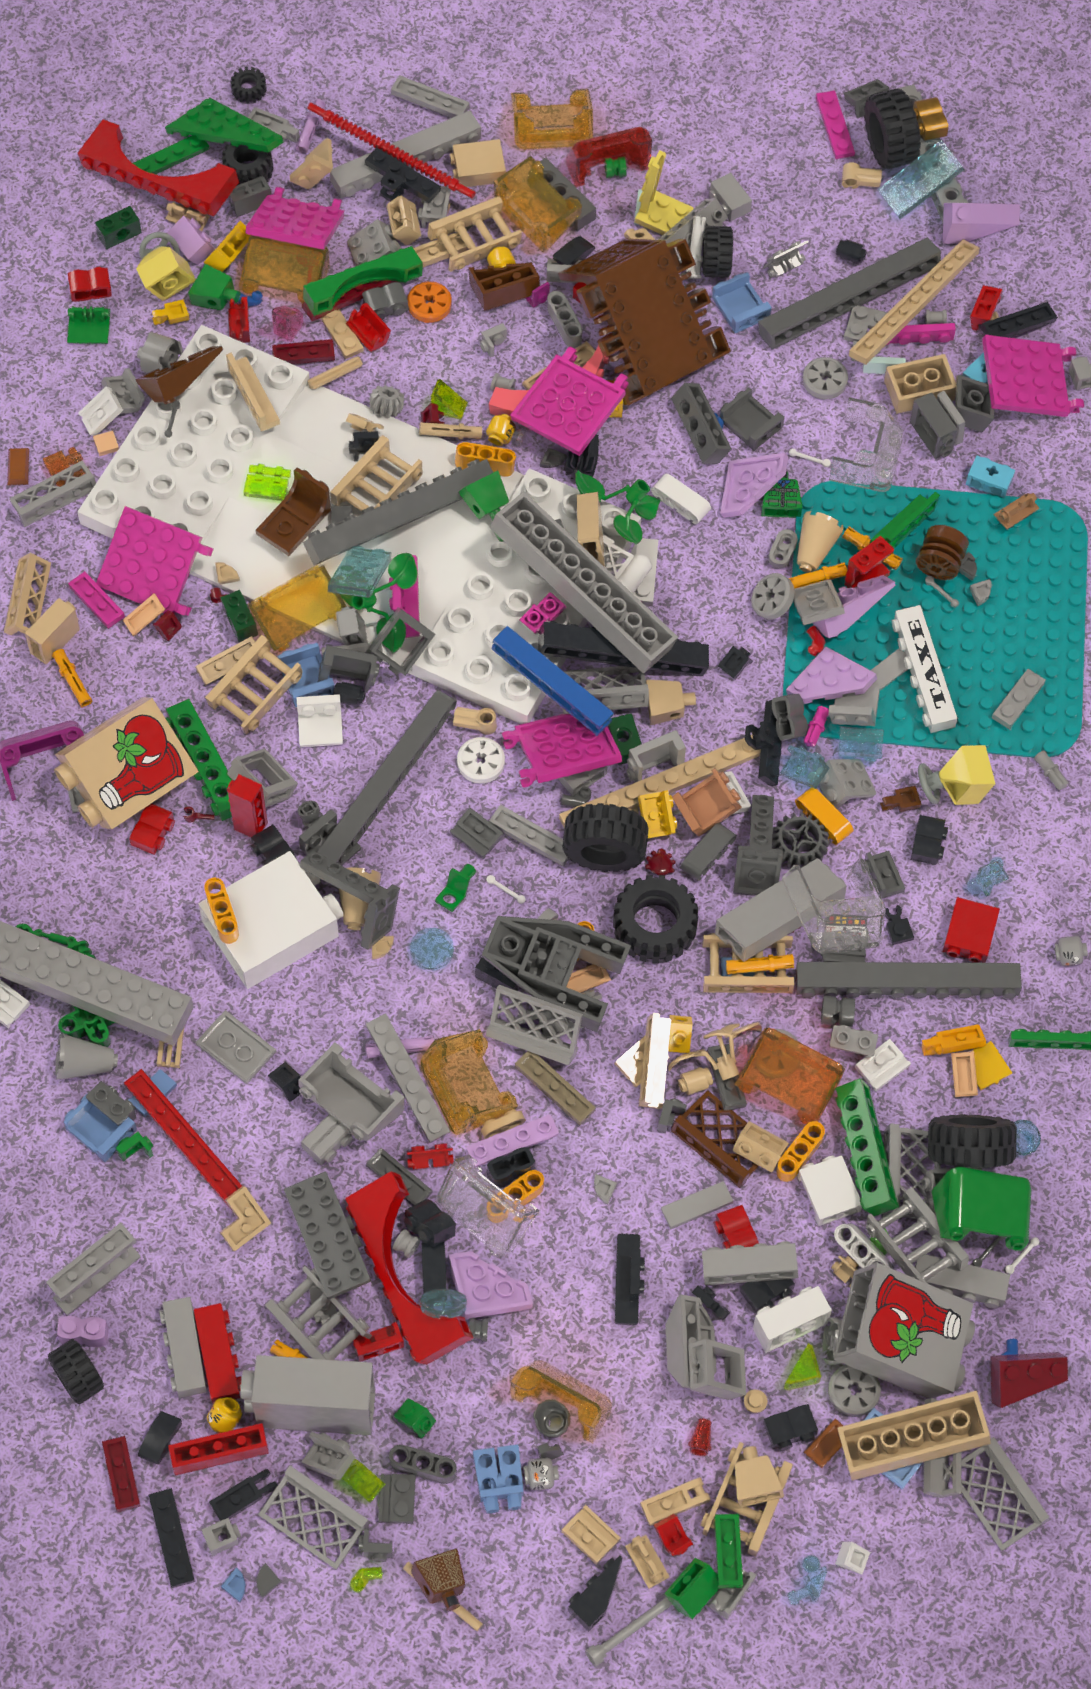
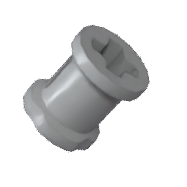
M925 310V324L947 323V310Z
M495 373L490 390L494 391L495 387L514 390L516 379H507L501 377L499 373Z

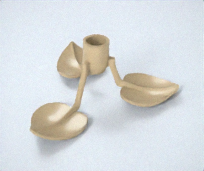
M759 1022L738 1028L740 1024L737 1023L722 1027L720 1030L711 1031L704 1035L703 1038L708 1039L712 1036H717L723 1054L722 1057L717 1058L718 1063L713 1060L705 1049L677 1057L670 1063L668 1070L670 1071L681 1060L705 1056L713 1065L714 1070H719L722 1081L739 1075L735 1064L737 1061L735 1059L733 1040L743 1031H761L762 1026ZM721 1035H724L725 1039L729 1037L730 1054L726 1053Z

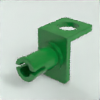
M465 864L460 872L452 868L449 872L447 885L436 897L435 902L453 912L467 895L470 879L476 874L474 866ZM451 895L456 901L454 903H447L443 897Z

